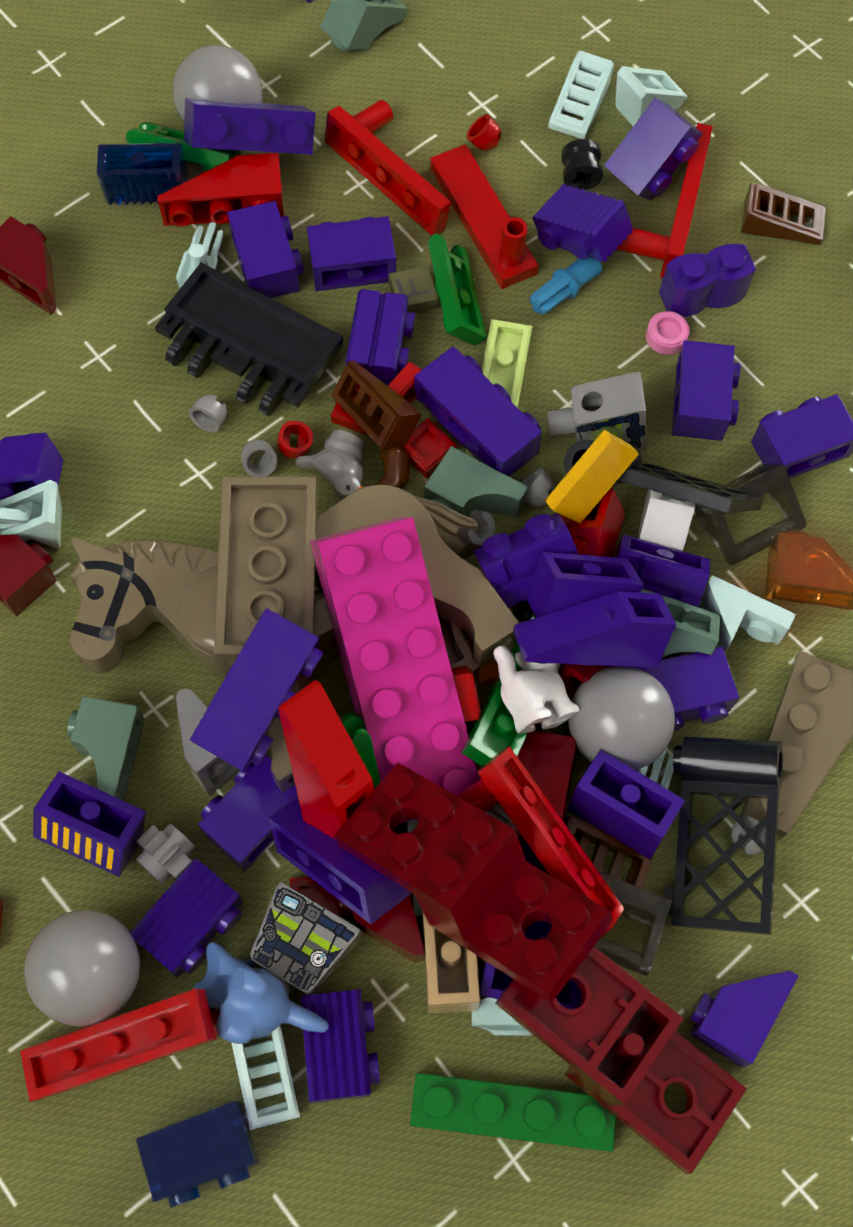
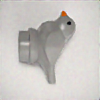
M333 430L330 438L326 439L324 443L325 449L311 456H299L295 464L297 467L313 469L319 472L331 484L336 495L343 500L354 491L363 488L360 483L363 478V469L359 462L363 458L362 449L364 442L352 433L343 430Z

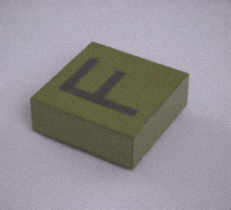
M428 265L388 273L391 292L405 294L408 297V312L439 307V297Z

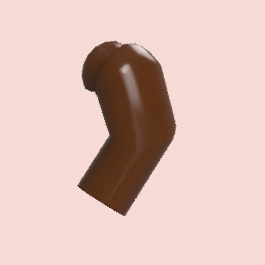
M402 446L386 450L381 449L379 459L383 460L384 477L374 485H389L403 489L409 482V455Z

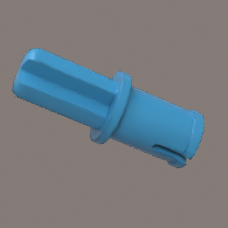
M587 257L585 260L577 259L566 269H557L550 281L530 295L529 301L533 311L546 315L565 299L575 298L582 286L601 274L602 265L600 261Z

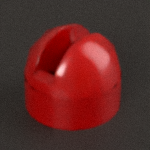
M485 114L471 125L467 132V139L481 151H490L497 147L498 141L501 139V129L489 114Z
M300 421L286 422L280 428L277 436L279 451L289 458L297 459L299 456H304L309 451L313 442L311 429ZM290 434L297 435L295 448L289 446Z

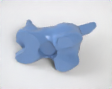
M211 942L207 946V972L204 979L196 983L193 989H205L209 1007L220 1010L216 1026L220 1037L228 1042L243 1044L248 1043L254 1038L269 1036L282 1023H289L303 1030L313 1032H325L329 1028L326 1020L290 1001L287 990L274 973L260 968L253 969L256 965L251 959L242 960L232 956L217 942Z

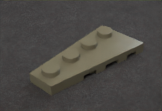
M799 651L795 656L766 740L781 741L783 745V778L779 796L777 835L782 837L788 834L853 736V671ZM748 798L744 803L741 814L761 822L767 816V799Z

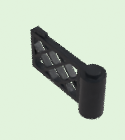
M581 440L568 448L564 458L566 474L595 440ZM625 441L639 455L614 484L630 483L725 513L761 510L763 496L644 462L638 448L629 441Z
M685 737L682 746H675L673 770L675 774H681V798L685 802L680 809L675 882L674 886L665 885L663 915L672 916V926L772 935L779 796L784 761L781 741ZM693 794L713 795L724 808L702 826L692 815ZM721 796H732L736 798L732 802L727 804ZM748 798L767 799V816L750 830L734 810ZM730 814L747 834L725 852L709 832ZM692 822L698 831L690 837ZM766 828L764 845L757 835ZM705 837L721 856L699 874L688 861L689 849ZM753 840L764 852V865L747 878L731 858ZM727 862L744 882L725 899L721 900L705 880ZM689 870L695 879L687 885V873ZM761 877H763L762 894L754 886ZM701 884L718 905L703 918L684 916L686 896ZM749 888L761 901L760 923L739 921L728 908L732 902ZM724 911L731 920L714 918Z

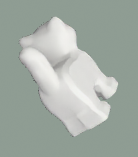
M505 646L495 648L493 654L498 663L499 676L502 683L501 697L506 708L513 716L518 734L536 730L534 724L541 722L543 730L555 728L580 712L578 705L572 703L568 698L564 682L558 674L561 664L525 662L522 653L517 652L515 659L523 669L518 672L515 668L514 657L509 649Z

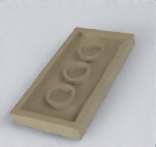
M222 477L214 656L216 660H236L265 608L270 609L314 635L316 562L310 540L316 539V477Z

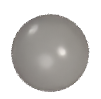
M208 45L191 52L180 63L173 80V101L183 122L185 98L235 104L262 103L263 100L262 83L254 65L239 51L223 45Z
M624 666L604 668L596 672L590 680L582 683L571 700L572 703L578 705L580 712L571 719H568L571 737L575 738L578 750L590 762L594 760L599 750H602L632 769L638 770L658 759L670 743L675 727V712L672 700L664 686L655 677L641 669Z
M94 910L71 911L48 922L32 940L24 964L25 985L36 1007L52 1020L69 1026L93 1025L115 1015L131 998L140 974L139 951L131 933L114 917Z

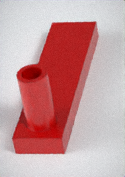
M379 100L354 116H351L340 105L328 111L324 142L431 236L445 231L451 201L372 134L393 120V112L389 104L384 100Z
M697 123L696 128L703 134L697 141V150L687 160L670 236L633 228L632 234H628L627 240L623 239L622 245L617 247L618 251L662 260L663 265L660 273L662 278L664 277L667 264L684 254L713 126Z
M464 144L431 157L430 169L448 200L451 201L452 207L501 290L538 275L539 265L526 245L528 230L526 222L518 217H509L467 145Z
M507 747L496 754L478 771L481 777L480 780L456 796L484 812L499 803L550 876L610 910L613 922L604 932L605 934L612 929L623 912L624 907L511 747Z
M193 989L21 1050L20 1054L29 1101H41L217 1040L216 1036H219L216 1026L220 1010L209 1007L205 989Z

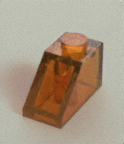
M803 531L779 532L768 550L765 598L853 610V570L824 538L810 537L809 534Z

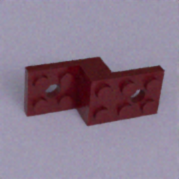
M399 762L334 835L339 847L415 894L429 925L550 1003L553 1002L613 922L610 910L528 863L515 829ZM406 819L418 820L417 826L411 832L394 833L396 826L401 821ZM544 921L552 925L550 933L542 939L532 940L525 936L528 927L535 922Z
M552 927L549 929V931L546 933L544 937H546L550 933ZM595 946L569 979L574 981L581 990V1002L575 1009L564 1008L557 1001V998L550 1003L512 979L495 1004L570 1065L564 1073L565 1076L682 1172L692 1174L747 1088L676 1032L684 1018ZM671 1083L681 1085L687 1094V1105L680 1113L670 1111L664 1101L665 1089Z

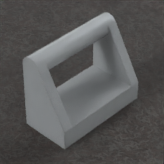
M186 688L180 690L176 695L184 757L197 783L210 796L235 776L240 769L189 741L205 714L207 707L192 690Z

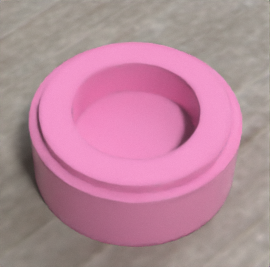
M671 311L657 313L649 321L646 331L647 343L654 351L660 354H675L681 350L683 341L688 339L689 325L685 318L678 313Z

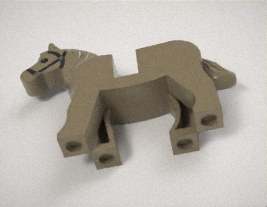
M371 485L358 489L316 517V539L400 516L413 517L451 668L467 665L473 672L474 681L477 682L480 666L494 658L493 653L496 647L505 646L510 648L517 643L513 628L514 625L519 624L518 620L480 569L463 560L473 554L474 550L481 548L480 545L463 543L457 533L460 528L472 529L476 534L478 524L475 519L465 516L442 503L414 497L405 490L389 485ZM79 538L71 539V544L80 561L70 577L81 595V605L70 633V645L84 668L100 674L111 671L120 663L123 655V645L126 641L134 640L140 636L152 623L161 622L206 668L224 678L227 676L235 660H216L214 656L218 553L196 546L170 542L130 541L101 548ZM316 564L315 585L321 593L315 595L314 635L321 639L317 649L323 651L324 654L314 671L340 658ZM461 628L466 632L471 641L472 651L462 635ZM301 674L292 690L293 693H298L310 684L304 678V675ZM276 718L267 736L274 739L271 745V772L275 783L283 793L293 787L295 782L281 720Z

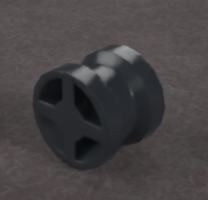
M578 139L564 146L561 152V160L565 166L563 170L565 185L568 187L571 185L573 188L577 187L579 190L582 188L588 190L599 185L603 180V168L599 163L601 160L599 144L589 139Z

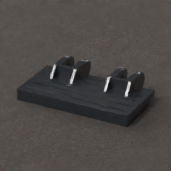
M200 262L164 308L165 315L155 326L157 333L169 339H172L179 328L183 326L166 352L165 361L174 366L182 362V359L185 358L196 342L201 344L195 355L192 356L187 370L189 374L196 378L201 377L212 362L240 377L245 374L251 364H254L239 386L236 399L247 405L266 380L272 382L266 394L262 397L258 410L267 416L272 415L282 400L299 408L343 346L342 335Z

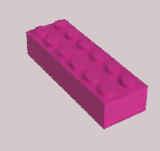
M400 516L310 540L353 708L360 715L364 729L371 737L380 781L399 762L457 795L477 782L479 777L475 762L461 753L469 737L413 517ZM406 819V820H404V821H401L400 823H403V822H406V821H410V820H413V819Z

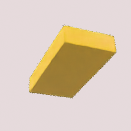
M606 430L602 431L546 498L545 502L553 511L581 523L636 459L639 453L627 442Z

